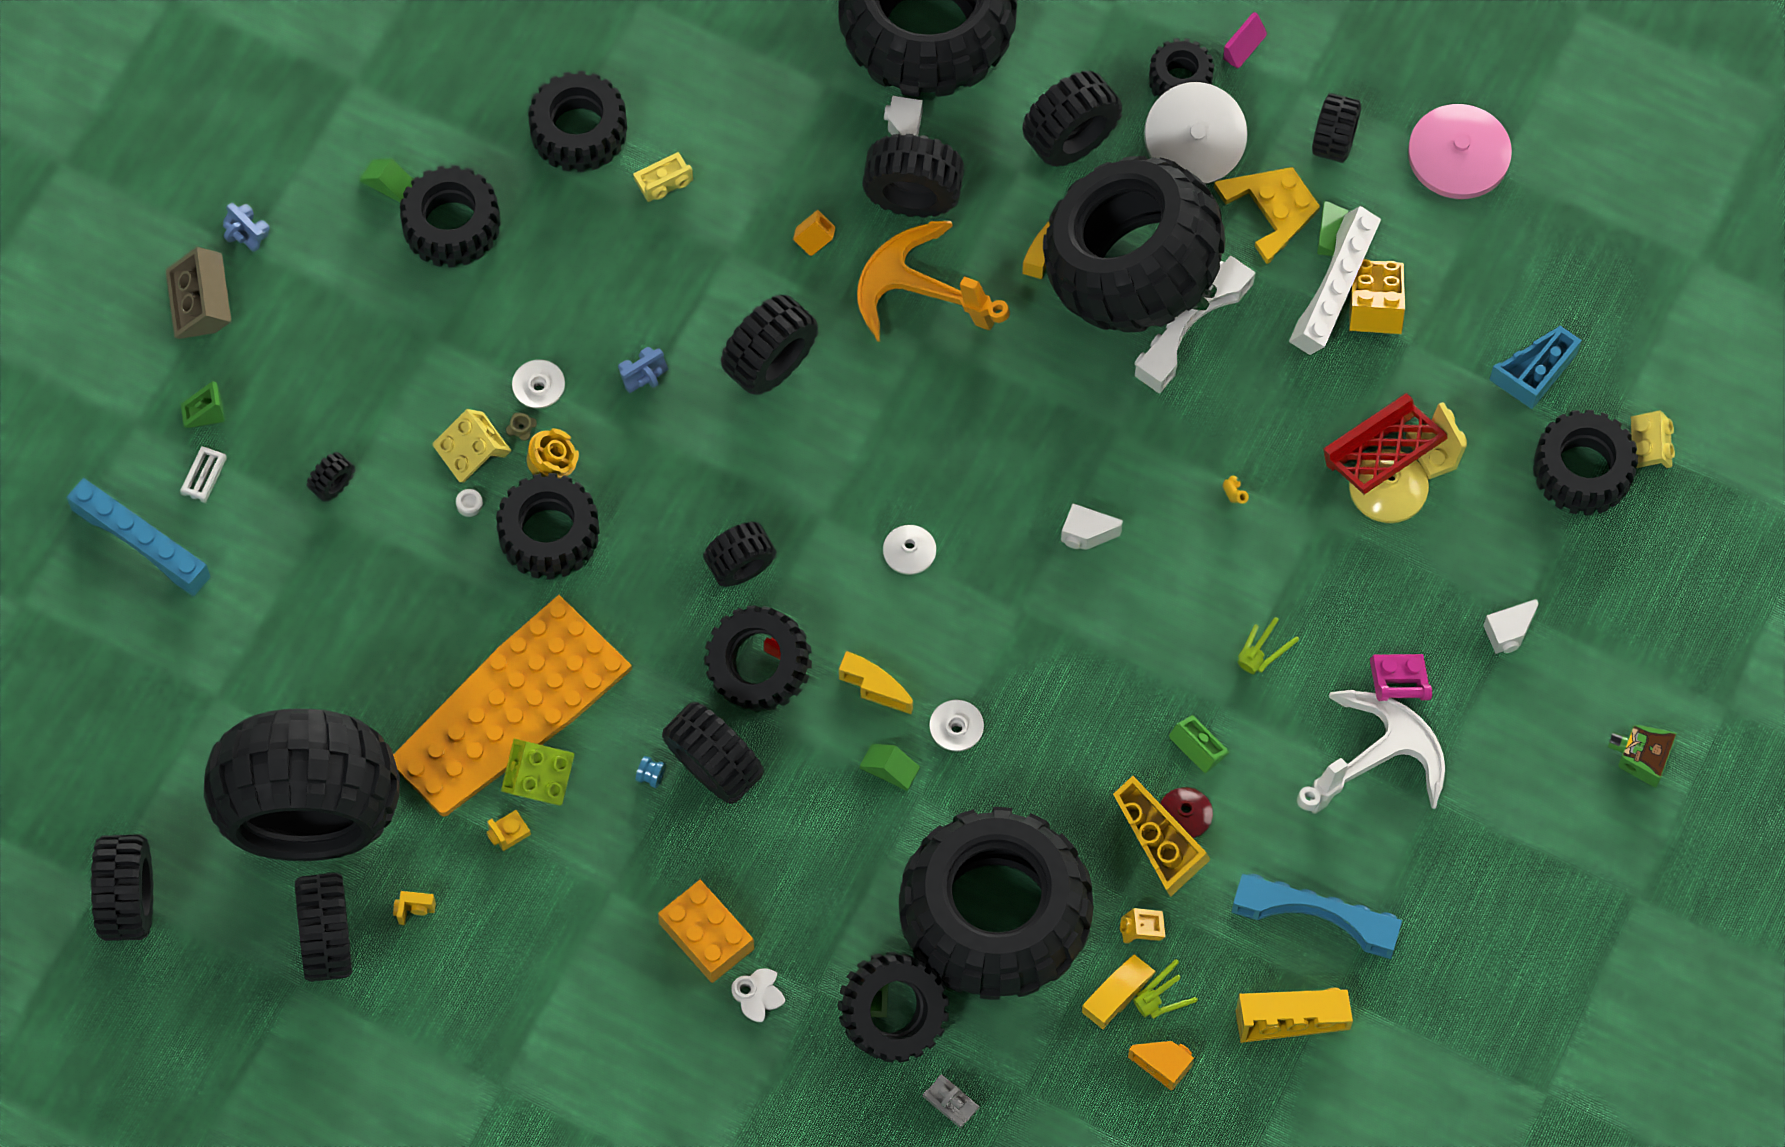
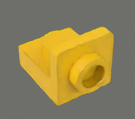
M517 810L496 822L493 819L487 821L489 830L486 834L494 846L499 844L503 851L531 835L530 829Z
M401 891L400 899H395L393 916H397L399 925H405L407 910L411 911L412 914L421 916L427 915V913H435L436 901L434 894Z
M1134 908L1122 916L1120 931L1123 936V942L1130 943L1135 939L1161 941L1165 938L1163 911Z

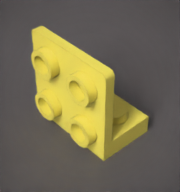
M1444 402L1437 405L1432 421L1447 434V440L1418 458L1428 479L1456 470L1467 447L1465 434L1459 431L1455 424L1453 412L1447 409ZM1407 432L1405 435L1406 439H1417V432ZM1422 432L1421 439L1431 440L1436 435L1434 433Z
M466 409L433 442V447L457 480L462 483L490 456L505 458L512 451L484 412Z

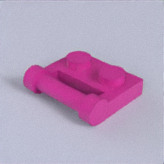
M1423 654L1373 655L1370 658L1378 701H1388L1389 698L1431 700L1432 687L1428 683ZM1416 683L1417 687H1388L1386 684Z

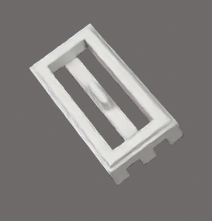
M201 446L180 490L181 495H189L192 499L196 500L198 498L201 502L206 503L227 459L226 454ZM206 454L210 455L194 489H190ZM218 458L202 492H200L215 459Z

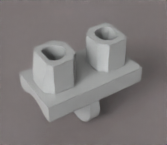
M942 1074L923 1093V1097L960 1129L979 1109V1105Z

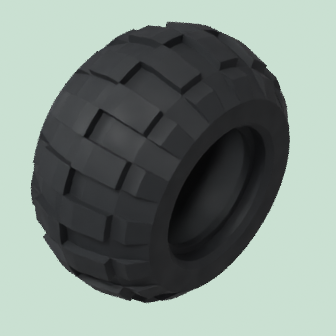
M838 0L840 31L846 40V47L858 66H864L868 69L871 79L885 88L893 85L900 88L902 94L919 97L920 92H935L936 97L954 94L957 87L963 85L970 88L980 82L986 76L991 65L996 67L1007 51L1011 36L1016 27L1017 0H952L961 8L966 21L951 31L934 35H923L905 31L888 19L892 10L903 0Z
M1145 156L1124 157L1118 162H1106L1099 165L1085 177L1076 180L1068 188L1064 199L1058 201L1048 219L1050 226L1047 228L1043 238V253L1048 279L1062 303L1070 312L1083 318L1084 321L1107 331L1108 329L1114 331L1119 329L1122 332H1142L1150 326L1156 325L1161 327L1175 321V317L1185 310L1190 311L1201 300L1203 291L1212 286L1220 270L1222 253L1225 252V228L1222 223L1221 210L1208 187L1187 169L1185 170L1176 162L1162 157L1159 159L1154 157L1148 159ZM1159 223L1150 239L1138 249L1123 256L1104 258L1111 247L1129 232L1145 225Z
M282 709L246 718L222 735L220 741L216 742L212 747L205 768L203 797L211 820L219 828V832L240 849L254 855L277 860L319 861L353 854L382 835L384 827L386 828L390 824L398 804L400 777L391 747L384 742V739L378 732L362 721L345 714L327 710Z
M993 807L991 813L981 814L975 813L974 809L956 815L953 818V822L942 827L939 825L922 840L921 846L909 858L903 872L899 893L901 929L904 938L913 951V956L925 963L926 968H932L946 987L961 994L963 991L980 995V999L1000 1000V996H1026L1039 991V988L1048 982L1059 979L1071 967V963L1078 956L1079 952L1083 950L1090 933L1093 917V887L1088 869L1078 857V851L1063 833L1058 835L1051 830L1050 824L1046 820L1032 813L1027 818L1012 814V808ZM988 865L1007 866L1029 876L1042 890L1041 900L1035 914L1022 926L1007 932H987L968 923L958 912L952 895L953 883L965 873L978 867Z

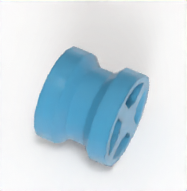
M644 756L638 767L635 780L640 783L648 782L651 787L657 788L663 778L666 763L661 761L656 763L650 757Z

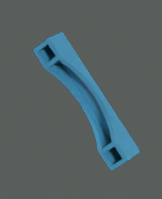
M85 478L66 497L73 512L91 525L100 527L129 544L160 569L173 583L193 597L211 578L207 565Z
M1242 874L1231 912L1255 920L1283 913H1304L1318 916L1344 929L1358 942L1364 952L1388 959L1392 958L1402 920L1397 919L1391 913L1383 912L1379 914L1370 911L1368 907L1363 905L1352 906L1345 904L1336 897L1324 898L1317 896L1312 890L1302 889L1300 891L1293 889L1287 883L1280 881L1275 883L1269 882L1257 874Z

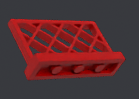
M1406 393L1323 448L1326 466L1332 471L1337 470L1365 495L1447 440V434L1414 405L1413 398ZM1413 417L1419 420V425H1405ZM1391 432H1399L1398 439H1384V437ZM1403 432H1417V439H1402ZM1422 432L1434 433L1436 435L1431 440L1421 439ZM1370 446H1378L1377 453H1363V451ZM1397 446L1396 453H1382V447ZM1401 446L1415 447V450L1410 454L1400 453ZM1349 460H1357L1356 467H1345L1343 464ZM1362 460H1376L1375 467H1361ZM1380 460L1394 461V464L1389 468L1379 467ZM1359 474L1373 475V478L1363 484L1359 480Z

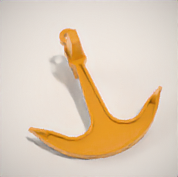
M931 221L928 224L905 230L881 245L867 261L859 279L857 299L862 317L877 342H880V320L877 303L884 293L893 289H904L962 305L964 311L969 313L975 326L989 331L993 327L994 322L1001 323L1009 318L1010 310L1007 303L1003 300L992 302L990 296L985 294L979 281L964 276L960 282L961 290H958L913 270L905 264V258L911 249L932 239L939 238L953 226L951 221Z

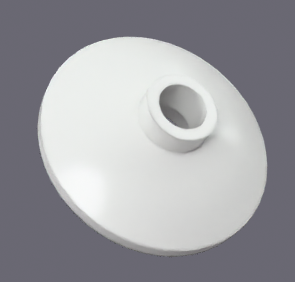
M533 360L523 364L516 371L512 387L516 398L522 404L531 408H545L560 399L564 392L565 380L562 371L555 364L546 360ZM536 386H543L544 389H542V390H535V387H536Z
M904 525L888 534L883 545V555L887 564L896 572L906 575L918 574L925 571L933 563L936 556V544L932 535L922 527ZM907 543L914 544V547L912 549H908L905 547V545Z
M951 700L941 704L935 709L930 719V733L934 741L949 751L970 749L978 743L984 730V722L979 710L971 703L962 700ZM959 726L962 730L955 733L952 731V728Z

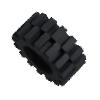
M330 453L327 455V459L323 458L321 463L315 466V471H311L309 474L311 477L307 479L308 483L306 486L320 500L329 502L332 500V497L335 499L338 493H342L344 491L343 488L350 484L348 481L354 477L355 466L341 453Z

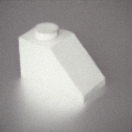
M892 96L891 105H886L884 120H888V131L891 135H906L907 133L918 136L923 113V100Z
M1072 504L1062 529L1061 542H1064L1073 549H1090L1119 537L1122 532L1123 520Z
M1537 599L1486 616L1484 628L1495 654L1503 651L1504 653H1511L1521 646L1538 607Z

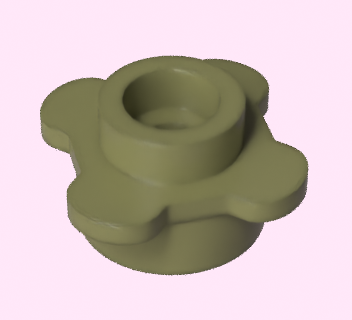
M514 413L510 420V425L506 427V432L509 436L515 435L520 437L522 441H527L531 437L530 432L532 428H535L537 425L536 420L524 413Z

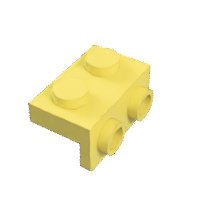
M679 152L633 173V179L647 202H650L654 199L659 200L665 197L668 192L677 188L686 187L693 181V170L690 165H686Z
M1661 410L1631 416L1632 441L1636 443V455L1638 456L1636 468L1660 463L1666 468L1672 467V458L1675 457V450L1671 443V434L1674 433V426L1672 420Z

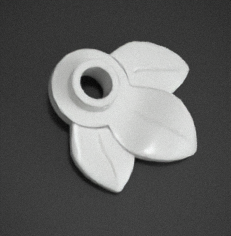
M766 968L758 969L751 976H740L733 982L732 995L738 1002H741L743 1014L752 1021L763 1022L765 1010L777 1009L785 1004L783 994L773 986L777 978V972ZM746 986L751 991L748 994H743L740 991L741 988Z

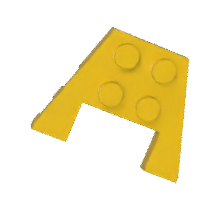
M1293 167L1214 182V189L1225 205L1246 194H1250L1275 230V232L1255 242L1254 247L1266 264L1270 263L1281 249H1284L1289 240L1297 232L1299 233L1320 209V205Z

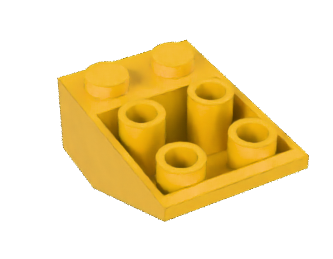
M1363 259L1350 289L1349 331L1402 334L1405 313L1404 263Z

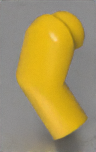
M1234 475L1230 476L1228 480L1225 479L1222 487L1229 501L1239 504L1246 503L1249 499L1248 493L1243 490H1237L1241 486V481H1237L1238 478Z

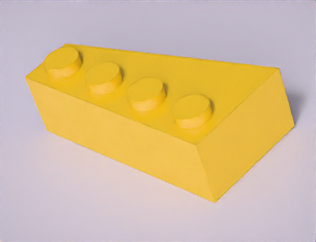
M1134 776L1113 793L1162 884L1171 897L1211 859L1205 850Z
M1336 987L1323 991L1239 994L1235 1011L1240 1043L1350 1030L1353 1023L1348 990H1340V988Z

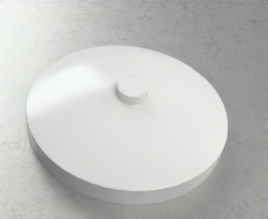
M1201 82L1180 84L1166 91L1151 107L1144 126L1145 147L1150 159L1162 157L1174 161L1185 170L1187 169L1197 176L1205 185L1226 176L1240 161L1247 142L1246 121L1237 102L1224 90Z

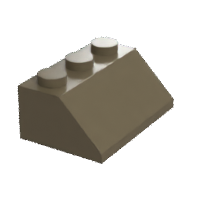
M196 247L166 269L175 338L182 339L213 334L231 322L222 253Z

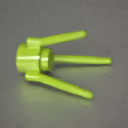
M1273 618L1256 645L1251 647L1259 628L1258 624H1255L1243 650L1237 656L1239 658L1237 663L1250 674H1255L1256 671L1262 673L1270 663L1298 642L1299 637H1294L1264 660L1265 654L1260 648L1274 629L1278 618Z
M1175 959L1145 989L1136 994L1137 997L1133 999V1002L1144 1018L1151 1015L1154 1019L1163 1013L1198 1001L1196 997L1159 1008L1162 1001L1158 995L1180 980L1181 977L1176 975L1158 989H1153L1178 965L1179 960Z

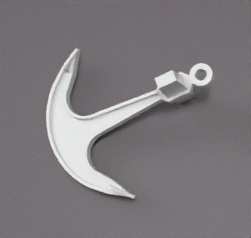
M1355 690L1329 693V698L1344 707L1363 710L1378 716L1385 725L1386 733L1349 764L1340 758L1329 765L1323 775L1314 780L1312 787H1304L1300 790L1297 796L1299 807L1316 814L1327 807L1332 798L1342 791L1344 783L1394 756L1405 754L1417 758L1423 764L1426 771V786L1431 808L1436 809L1443 787L1445 761L1441 746L1426 722L1410 708L1392 698H1389L1388 701H1378L1376 693Z

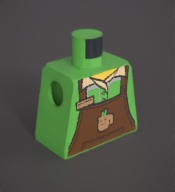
M1633 725L1629 737L1613 732L1607 747L1622 753L1618 764L1619 768L1657 788L1677 733Z

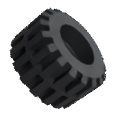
M1175 38L1173 43L1166 41L1163 43V47L1159 46L1151 57L1149 69V87L1152 88L1154 97L1158 96L1159 98L1169 89L1184 83L1201 82L1212 85L1214 64L1212 63L1213 58L1211 54L1207 55L1208 50L1205 47L1200 48L1199 42L1191 43L1190 39L1184 38V41H1179V38ZM1175 68H1185L1194 75L1187 79H1179L1173 77L1169 71Z
M1333 93L1327 95L1313 138V155L1341 163L1348 158L1360 117V100Z
M747 522L734 526L717 536L703 552V558L718 584L728 587L744 583L759 575L772 563L777 551L759 522Z

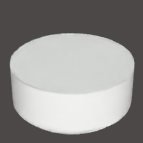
M473 489L461 491L456 497L458 512L466 517H472L480 513L483 507L480 493Z

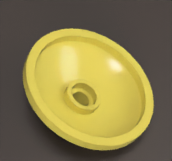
M1382 449V453H1396V450ZM1362 460L1361 467H1375L1376 460ZM1380 460L1379 467L1389 468L1394 464V461ZM1415 460L1393 475L1395 480L1390 481L1387 479L1365 495L1349 482L1351 498L1355 506L1364 515L1375 521L1383 523L1405 521L1416 515L1426 502L1429 482L1424 468ZM1359 474V480L1363 484L1373 478V475Z

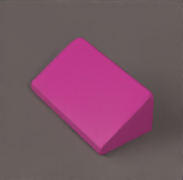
M1256 12L1249 16L1224 46L1223 60L1235 68L1241 67L1267 35L1266 29Z

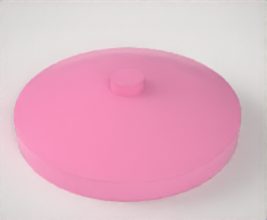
M1463 104L1442 106L1424 115L1415 125L1408 146L1409 163L1418 180L1431 191L1453 199L1475 198L1493 190L1504 179L1510 165L1512 153L1509 136L1502 124L1488 112Z

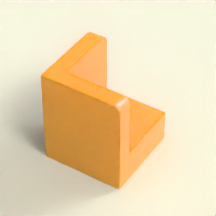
M817 210L796 227L793 240L808 255L812 256L833 239L836 227Z

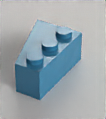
M1559 326L1534 341L1526 349L1517 351L1503 363L1499 362L1494 365L1489 380L1533 409L1576 357L1582 340L1562 326Z

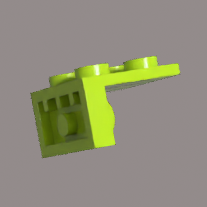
M514 738L501 791L561 806L568 784L574 753Z

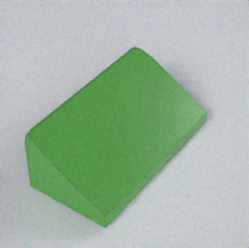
M1323 202L1317 254L1333 256L1336 246V234L1348 210L1330 202Z
M1193 715L1176 724L1169 735V738L1204 773L1210 771L1230 753Z

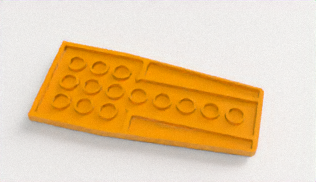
M558 595L502 643L393 754L398 773L439 815L443 817L448 816L505 773L514 738L543 745L576 720L632 670V665L572 606Z

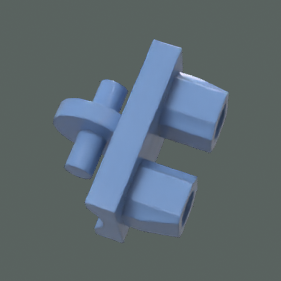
M232 202L226 207L228 213L223 221V227L226 229L224 238L228 242L237 240L239 243H244L255 252L260 248L261 240L268 236L270 227L264 220L254 224L251 221L254 216L253 210L247 204L237 207Z
M646 347L640 351V360L632 363L630 360H625L618 365L625 389L629 394L647 383L652 388L659 385L657 377L669 370L660 348L654 351L650 347Z

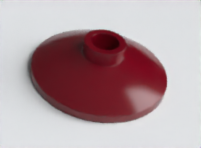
M1188 787L1174 789L1167 793L1160 802L1165 810L1192 838L1199 837L1205 833L1212 822V805L1208 798L1196 789ZM1188 806L1191 811L1184 813L1181 808Z

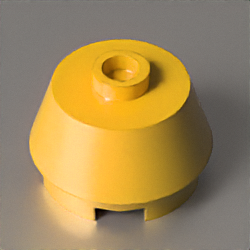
M555 428L535 434L529 442L526 459L533 475L541 473V477H548L549 473H556L557 478L570 475L574 471L579 458V451H575L574 445L570 442L571 436Z

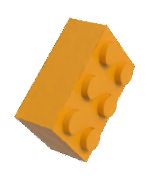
M701 879L658 913L661 927L711 983H714L755 950L753 937Z

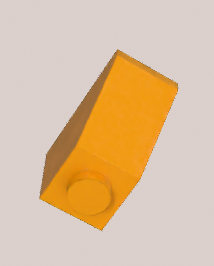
M1173 1041L1132 1045L1128 1054L1129 1059L1171 1091L1174 1090L1192 1068L1194 1061L1192 1052L1182 1044L1177 1045Z

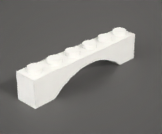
M1361 206L1345 214L1336 234L1335 251L1328 271L1314 298L1299 318L1289 340L1290 343L1309 355L1325 347L1381 221L1380 218Z
M1231 255L1225 262L1221 261L1220 270L1213 282V285L1217 287V292L1214 298L1204 297L1210 304L1207 310H1185L1178 317H1175V321L1167 324V330L1162 335H1156L1151 342V348L1148 352H1142L1134 363L1136 365L1135 377L1160 394L1176 375L1177 350L1189 328L1210 311L1224 305L1238 303L1253 286L1255 272Z

